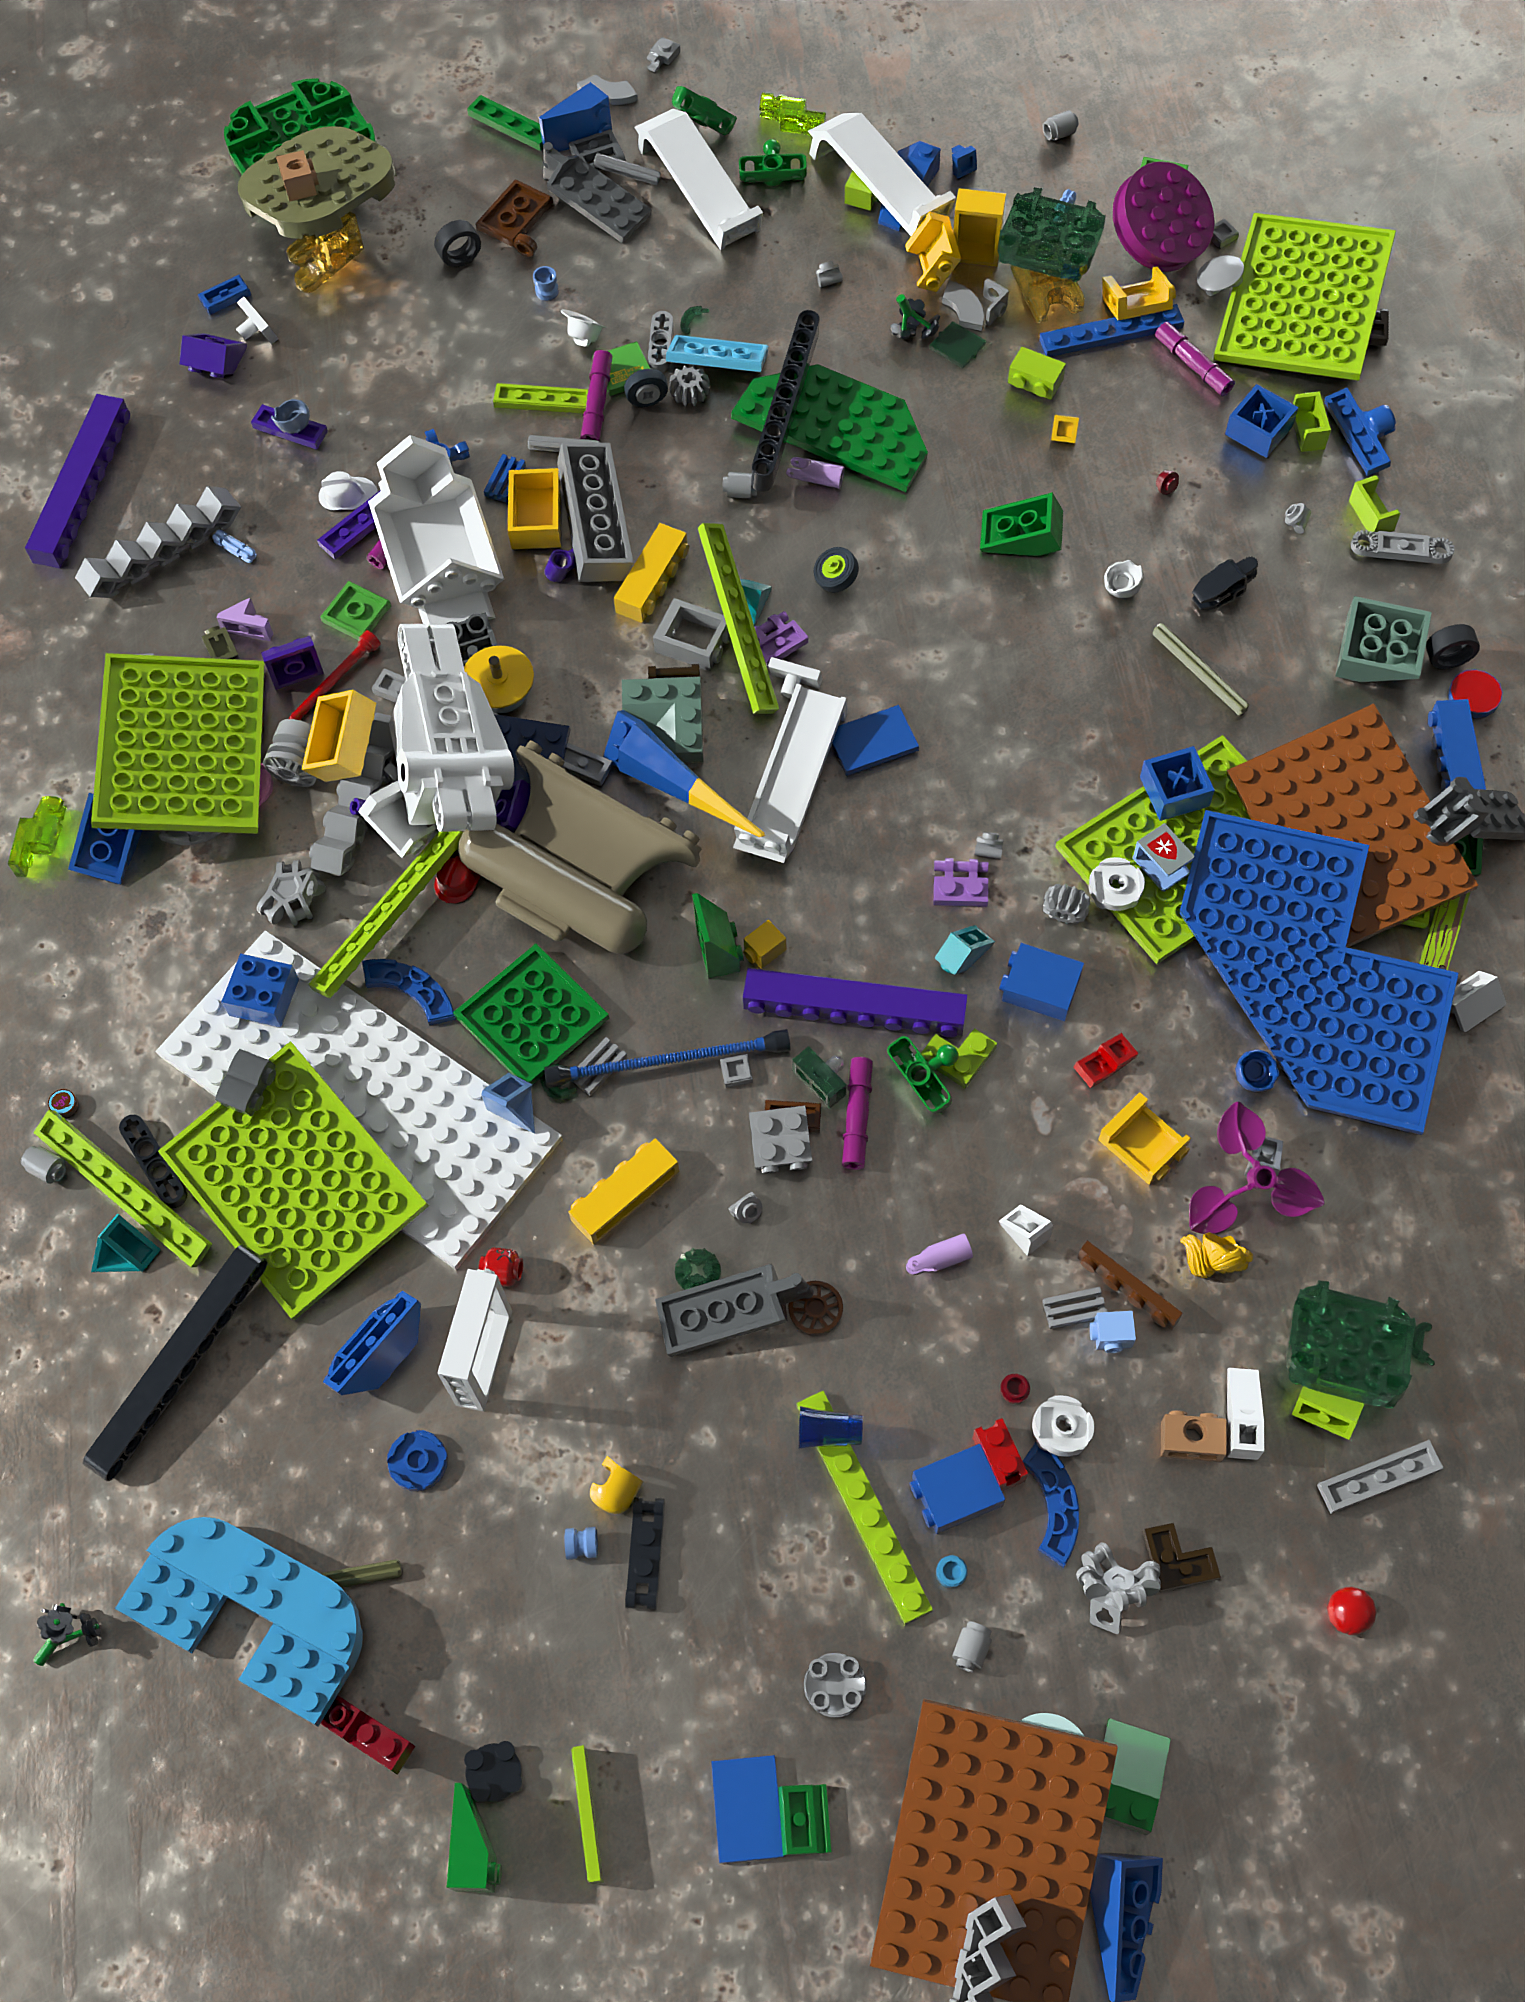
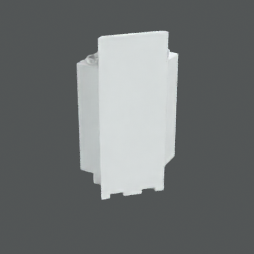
M409 435L377 462L382 478L379 482L381 491L368 501L401 604L418 608L422 622L426 627L428 624L465 621L473 614L481 615V613L485 612L488 620L494 619L495 614L488 592L494 590L505 579L472 480L453 472L446 448Z

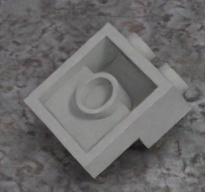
M805 1106L749 1113L756 1170L761 1169L762 1174L779 1172L778 1167L790 1166V1170L806 1169L807 1164L812 1163Z

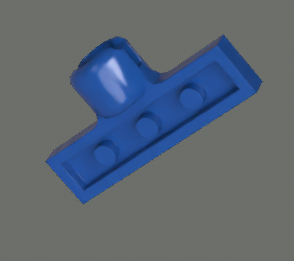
M1348 388L1326 396L1324 403L1365 474L1370 476L1390 467L1391 460L1378 440L1380 437L1390 434L1396 429V420L1388 405H1381L1370 411H1362Z

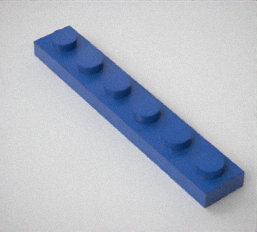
M1173 304V309L1123 320H1117L1116 317L1043 332L1040 333L1039 340L1045 355L1052 357L1154 335L1157 329L1165 322H1169L1176 329H1182L1184 319L1178 305Z

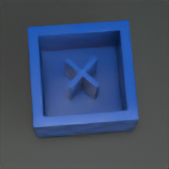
M1256 384L1230 414L1225 435L1267 458L1293 427L1298 407Z
M1194 746L1144 760L1140 779L1159 821L1210 806L1215 790Z
M240 953L221 1002L229 1016L281 1028L299 978L293 965Z

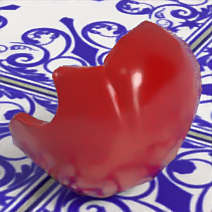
M1356 1587L1341 1588L1331 1595L1327 1605L1329 1621L1341 1633L1352 1636L1359 1635L1370 1630L1375 1623L1377 1615L1375 1603L1365 1590Z

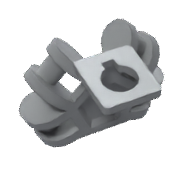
M295 860L293 864L285 865L284 861L277 862L275 875L266 894L257 905V912L261 915L266 914L268 921L272 924H277L281 921L285 910L293 926L297 925V921L307 917L309 920L313 918L309 909L310 903L314 896L320 895L326 890L324 882L319 880V871L313 868L302 870L300 860ZM275 899L276 901H278V903L273 907V902ZM299 900L302 908L292 912L289 904Z
M1102 1542L1095 1547L1094 1552L1087 1551L1082 1555L1083 1567L1076 1573L1086 1597L1091 1600L1090 1623L1115 1634H1119L1121 1630L1122 1611L1128 1610L1129 1604L1135 1603L1137 1607L1145 1606L1147 1603L1146 1597L1156 1595L1161 1588L1159 1579L1160 1565L1158 1563L1147 1561L1138 1569L1130 1571L1118 1566L1111 1549ZM1099 1563H1101L1107 1569V1571L1103 1572ZM1103 1608L1109 1610V1615H1111L1114 1622L1109 1623L1102 1620L1098 1612L1102 1611Z

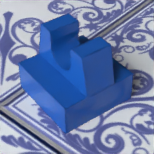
M957 145L952 148L954 176L960 178L977 170L976 149L973 146L964 148L961 145Z

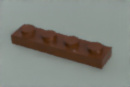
M1087 1240L1078 1255L1081 1265L1089 1272L1098 1273L1104 1278L1105 1284L1115 1291L1120 1290L1128 1296L1127 1299L1133 1306L1138 1309H1145L1151 1314V1318L1161 1327L1167 1326L1172 1330L1179 1322L1183 1313Z

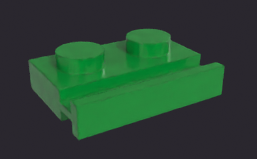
M826 1784L778 1787L783 1856L832 1852Z

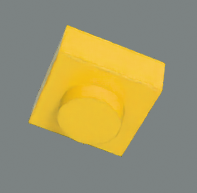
M1055 414L1051 440L1075 443L1079 417Z

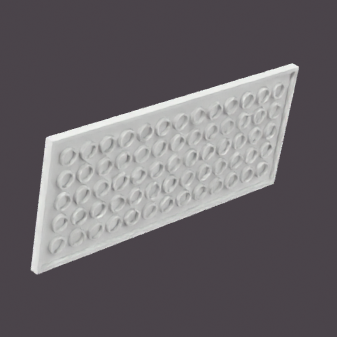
M264 931L244 954L293 965L299 978L282 1027L228 1015L221 1001L235 968V963L156 1050V1053L216 1097L220 1084L227 1075L232 1059L239 1049L269 1059L291 1041L428 1203L429 1207L401 1231L457 1270L563 1140L562 1135L535 1116L534 1134L488 1111L481 1094L483 1089L488 1087L489 1084L344 984L340 986V989L331 998L314 992L308 984L321 968L267 931Z

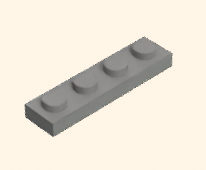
M1430 1440L1322 1481L1317 1486L1330 1514L1437 1473L1443 1469V1466Z

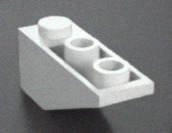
M1228 1368L1227 1458L1258 1460L1264 1452V1416L1259 1371Z

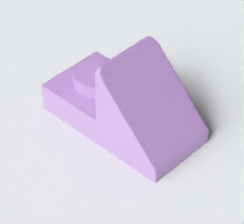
M250 598L218 613L216 617L220 627H226L230 634L270 641L273 635L268 619L255 615L256 610Z

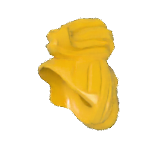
M1208 1232L1203 1235V1242L1190 1234L1180 1239V1243L1186 1247L1189 1269L1196 1277L1207 1278L1216 1271L1220 1273L1243 1271L1253 1261V1253L1245 1247L1238 1246L1232 1236L1221 1238Z

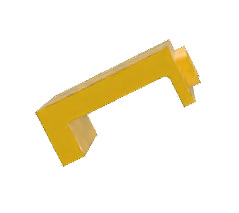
M929 211L907 241L905 247L907 252L917 254L920 258L924 274L917 282L918 288L937 292L961 261V256L949 217Z
M1158 267L1152 268L1151 280L1121 287L1112 275L1102 277L1103 301L1117 320L1173 309V299L1176 298L1175 286L1168 281L1166 274H1163Z
M1139 1092L1101 1129L1098 1140L1150 1185L1156 1178L1161 1181L1171 1170L1169 1165L1175 1159L1180 1162L1190 1151L1188 1145L1191 1137L1186 1134L1182 1138L1146 1106L1148 1099Z

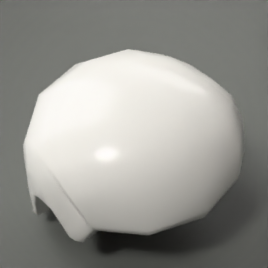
M1126 560L1124 562H1116L1108 567L1104 575L1107 591L1117 598H1130L1138 593L1143 584L1141 565L1137 566L1131 560Z

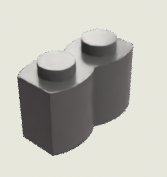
M239 1049L232 1059L227 1075L220 1084L215 1100L223 1106L252 1116L263 1104V1091L275 1079L276 1065L268 1059Z

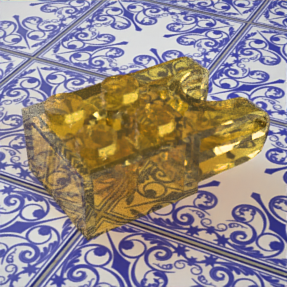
M351 211L341 217L343 223L341 228L316 237L315 234L311 236L303 234V239H297L287 248L288 260L294 265L300 266V269L294 276L296 287L300 291L306 293L315 291L364 250L357 218Z
M1058 237L1013 248L1011 270L1037 323L1048 321L1049 305L1052 304L1064 305L1071 314L1083 311V292L1074 276V269Z

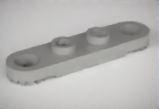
M1357 531L1351 541V549L1360 556L1437 564L1449 562L1455 550L1454 545H1452L1453 542L1449 541L1448 538L1446 540L1444 537L1442 539L1440 537L1431 538L1427 535L1386 531ZM1366 540L1370 545L1362 547L1358 541ZM1435 548H1444L1447 553H1443V555L1440 553L1439 555V552L1436 553Z

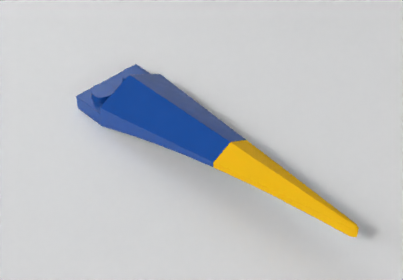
M625 710L617 711L603 757L612 760V764L617 766L619 771L755 836H766L761 829L744 817L691 771L643 721Z

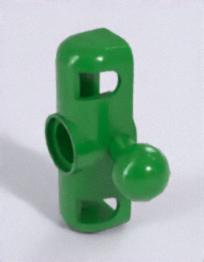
M683 86L676 87L672 97L673 107L686 112L695 123L709 127L722 135H728L732 131L737 120L736 116L720 108L716 102L707 97L700 96Z
M769 139L763 145L765 155L742 156L739 158V178L744 183L764 182L769 186H777L782 181L803 180L807 176L806 156L804 154H779L781 150L779 142L775 139ZM792 159L800 160V169H791ZM747 161L754 162V171H745V163Z
M906 1036L898 1038L888 1046V1055L927 1109L934 1114L941 1113L947 1109L952 1103V1096L934 1071L942 1065H954L959 1058L957 1049L952 1045H943L938 1049L936 1057L927 1062L913 1042ZM911 1045L916 1050V1055H914L913 1052L910 1050L909 1047ZM898 1056L903 1064L898 1065L893 1057ZM919 1070H926V1078L921 1082H916L914 1080L915 1073ZM942 1089L948 1094V1099L942 1094ZM930 1100L935 1108L930 1109L925 1101Z

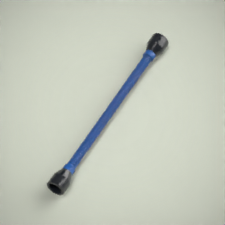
M785 1029L773 1031L764 1037L756 1038L754 1041H744L743 1043L740 1042V1044L738 1042L736 1044L733 1043V1045L730 1043L729 1045L726 1044V1046L701 1048V1050L698 1048L694 1049V1051L691 1049L690 1051L687 1050V1052L680 1051V1053H666V1055L662 1054V1056L659 1054V1056L655 1055V1057L653 1055L652 1057L648 1056V1058L627 1059V1061L623 1060V1062L621 1060L620 1062L616 1061V1063L614 1061L613 1063L609 1062V1064L588 1065V1067L584 1066V1068L583 1066L580 1068L577 1066L552 1065L544 1067L548 1089L561 1087L570 1081L579 1080L581 1076L588 1077V1075L595 1076V1074L599 1075V1073L602 1075V1073L606 1074V1072L609 1074L610 1072L613 1073V1071L634 1070V1068L638 1069V1067L641 1069V1067L645 1068V1066L647 1068L649 1066L652 1067V1065L673 1064V1062L677 1063V1061L679 1063L680 1061L684 1062V1060L691 1061V1059L698 1060V1058L718 1057L719 1055L736 1054L737 1052L743 1053L744 1051L747 1052V1050L750 1052L751 1050L754 1051V1049L758 1050V1052L769 1051L779 1053L791 1051L788 1030Z

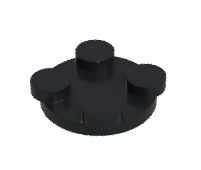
M502 1741L499 1744H487L477 1750H470L466 1753L464 1757L466 1782L471 1791L472 1798L476 1802H499L521 1789V1764L511 1742Z

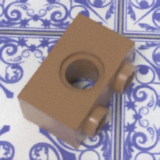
M304 150L276 157L290 202L317 195L315 185H319L317 174L311 158L306 159Z
M1170 1411L1169 1414L1164 1415L1161 1421V1457L1222 1462L1226 1456V1419L1218 1418V1415L1213 1413H1202L1199 1417L1188 1416V1413L1184 1411ZM1186 1430H1196L1200 1434L1201 1440L1193 1441L1189 1439Z

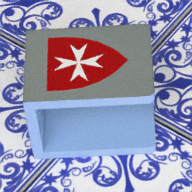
M1164 823L1137 841L1133 860L1161 891H1166L1189 875L1190 870L1185 865L1194 860V854Z

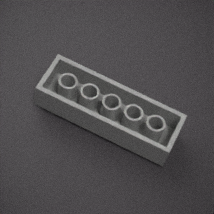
M561 443L557 464L579 582L624 581L632 569L633 558L610 443Z

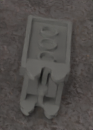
M1456 777L1451 781L1448 788L1424 808H1419L1413 814L1415 820L1422 824H1427L1431 828L1426 837L1429 841L1439 846H1449L1468 834H1471L1473 838L1525 840V814L1518 807L1517 798L1508 791L1474 789L1466 777Z

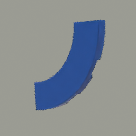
M392 959L362 960L367 989L376 987L391 988L409 995L424 1010L429 1026L456 1020L453 1014V1006L445 990L431 975L414 965L410 966L399 963L397 960Z
M1035 1442L1023 1459L1026 1470L1038 1482L1047 1503V1530L1038 1550L1064 1568L1072 1554L1078 1536V1497L1075 1486L1059 1457L1049 1451L1040 1449Z

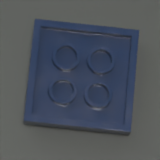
M494 714L513 758V782L522 779L530 784L529 774L520 766L516 756L517 748L519 746L525 747L530 740L542 747L543 750L540 754L544 758L548 759L551 753H554L564 760L571 731L570 726Z

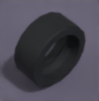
M455 220L444 225L438 231L434 247L446 265L460 267L472 262L478 255L482 241L472 224L465 220ZM468 236L466 242L460 248L447 251L456 239Z
M1455 624L1445 627L1430 636L1426 642V651L1431 664L1435 668L1450 669L1461 666L1473 659L1480 651V644L1475 630L1470 625Z

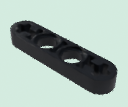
M138 1115L124 1117L119 1124L120 1133L157 1195L168 1207H180L187 1199V1191L179 1177L158 1152L161 1147L147 1124ZM132 1124L137 1126L136 1128L142 1137L136 1139L130 1129ZM152 1144L154 1146L153 1152L150 1155L140 1156L139 1151L143 1145ZM156 1167H167V1172L163 1177L154 1178L152 1176L153 1170ZM170 1183L176 1191L177 1197L172 1199L164 1185Z

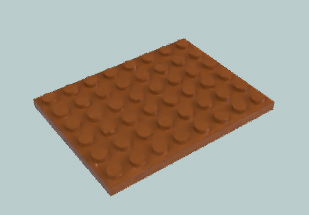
M1371 704L1227 770V776L1251 820L1369 845L1346 943L1347 948L1476 890L1479 886L1455 843L1449 846H1439L1432 843L1426 837L1431 828L1427 824H1422L1414 819V812L1419 808H1424L1430 803V800L1375 704Z
M923 1699L870 1966L955 1987L957 1980L955 1973L960 1950L964 1948L967 1934L965 1927L968 1914L995 1897L1011 1895L1027 1927L1000 1943L1016 1976L990 1991L991 1996L1010 2002H1069L1118 1749L1117 1744Z

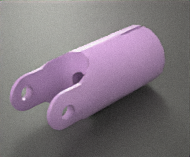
M799 457L791 459V464L794 467L802 469L788 468L786 474L790 478L838 489L841 488L845 472L844 466Z
M961 1234L928 1246L921 1254L913 1256L908 1260L906 1264L907 1272L917 1274L923 1271H938L973 1258L966 1235Z

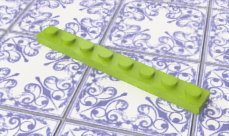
M702 523L698 527V531L753 714H774L779 710V706L724 525Z
M462 831L438 832L310 981L308 985L314 992L331 998L340 989V986L357 969L367 954L374 949L384 934L391 929L395 921L408 909L418 894L425 889L434 875L441 870L451 855L458 850Z
M48 1110L33 1133L187 1265L197 1267L212 1246V1243L55 1110Z
M824 1391L798 1402L797 1408L904 1625L931 1613L933 1609Z

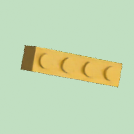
M659 523L614 597L616 613L640 623L644 622L647 615L650 616L653 613L656 600L659 596H663L670 577L673 578L675 576L680 560L686 558L690 546L687 543L686 532Z
M656 1138L650 1143H643L637 1149L635 1156L629 1161L624 1160L618 1164L610 1177L599 1180L594 1185L593 1191L585 1198H578L571 1205V1210L568 1211L571 1221L593 1245L680 1172L678 1161Z

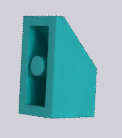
M976 925L951 932L935 956V959L941 963L943 970L957 975L967 971L993 946L995 941Z

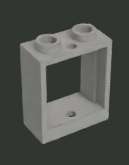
M675 598L653 636L654 651L656 653L690 665L699 664L700 668L711 671L715 663H719L724 644L729 643L731 640L724 615ZM683 619L716 630L706 650L673 639Z

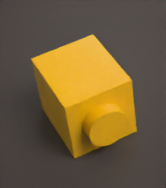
M769 919L743 938V953L752 964L756 963L761 969L787 950L786 937Z

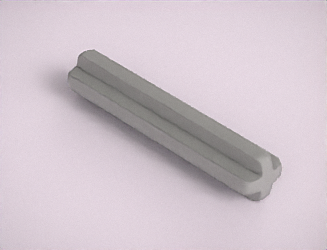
M597 153L594 159V166L596 168L658 185L661 172L600 153Z
M530 435L528 438V448L530 450L560 452L561 443H599V441Z

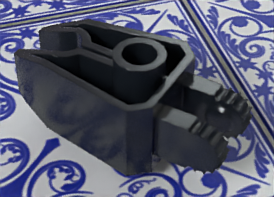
M1251 556L1237 563L1233 559H1228L1219 564L1199 580L1192 591L1194 594L1192 600L1200 610H1212L1241 597L1246 592L1247 583L1252 581L1257 575V559Z

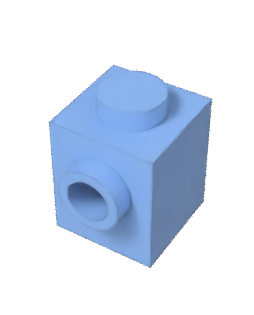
M1133 1311L1099 1312L1096 1314L1094 1322L1090 1323L1091 1340H1096L1097 1350L1105 1349L1106 1353H1118L1123 1351V1348L1133 1347L1136 1340Z

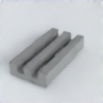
M606 1037L578 1067L591 1066L607 1049L609 1050L595 1064H605L614 1054L616 1057L612 1063L614 1061L615 1063L616 1061L620 1062L621 1060L623 1062L627 1058V1053L623 1050L621 1051L616 1044H612ZM612 1073L599 1074L589 1086L586 1083L593 1075H588V1077L585 1076L580 1080H573L571 1082L591 1096Z
M1096 1287L1044 1298L1042 1302L1049 1328L1054 1329L1092 1321L1097 1313L1107 1312L1104 1306V1298L1101 1296V1288ZM1095 1297V1300L1085 1301L1081 1303L1066 1305L1052 1309L1050 1307L1054 1305ZM1098 1307V1311L1056 1320L1053 1318V1316Z

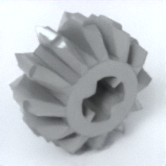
M684 365L683 370L675 369L674 375L670 376V394L674 397L676 403L683 402L684 406L692 403L695 406L697 401L704 403L705 397L709 396L710 381L703 368L696 369L695 365L687 368Z
M1055 884L1049 887L1048 892L1045 894L1043 911L1049 914L1050 918L1057 919L1058 922L1079 924L1088 915L1090 897L1085 894L1084 890H1078L1075 886Z

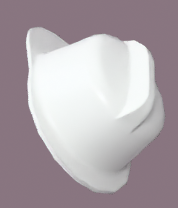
M565 309L561 310L568 317V335L574 339L577 345L588 347L591 342L598 340L602 328H606V326L600 325L582 314Z
M337 471L322 480L319 501L328 510H356L378 491L375 484L367 478L351 477L348 473Z

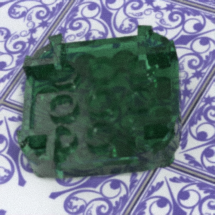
M1034 187L1033 192L1022 195L1017 193L1013 199V206L1002 230L1000 229L997 250L999 261L1003 264H1011L1049 276L1069 279L1073 282L1080 281L1082 275L1086 274L1096 254L1103 235L1106 215H1103L1096 209L1097 203L1088 200L1086 207L1042 196L1043 188Z
M1318 1280L1316 1285L1306 1287L1303 1290L1300 1289L1291 1312L1285 1357L1286 1368L1289 1371V1380L1294 1384L1373 1406L1394 1408L1398 1401L1403 1398L1412 1378V1375H1410L1413 1333L1416 1329L1415 1318H1410L1407 1312L1398 1306L1400 1301L1388 1297L1386 1303L1334 1291L1329 1289L1330 1281Z

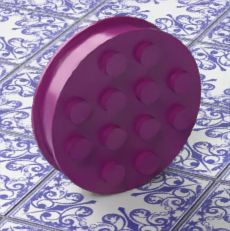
M1158 161L1144 165L1122 183L1113 202V223L1121 244L1133 259L1149 269L1158 267L1161 272L1179 270L1200 256L1211 242L1215 220L1210 198L1199 180L1188 170L1177 164Z

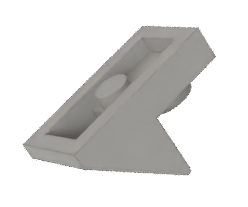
M1265 1136L1263 1144L1258 1149L1251 1150L1250 1155L1260 1162V1166L1271 1167L1275 1171L1276 1176H1278L1283 1141ZM1249 1161L1244 1174L1246 1177L1248 1171L1253 1167Z

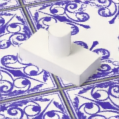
M245 297L237 302L249 317L236 329L245 341L258 330L261 331L271 345L279 339Z
M773 657L770 659L768 665L770 674L785 679L781 695L792 698L796 684L800 683L820 688L822 675L819 670Z

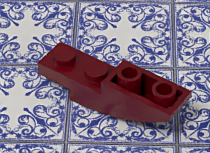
M338 1695L320 1723L397 1775L416 1747Z

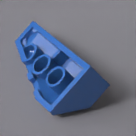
M918 141L899 150L897 154L928 188L939 171L941 148ZM881 204L878 224L900 231L902 228L901 224Z
M1122 1853L1097 1854L1090 1897L1110 2002L1131 2001L1137 1998L1146 1960L1142 1952L1146 1935L1152 1934L1154 1924L1150 1923L1149 1919L1153 1903L1159 1904L1162 1891L1163 1858Z

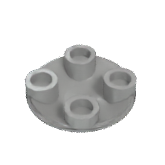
M1230 255L1213 258L1206 262L1198 271L1197 283L1210 296L1230 287L1239 286L1243 281V262L1239 258Z
M830 1653L814 1659L805 1674V1696L809 1704L824 1716L843 1717L851 1714L861 1705L866 1694L867 1682L863 1669L855 1658L845 1654Z

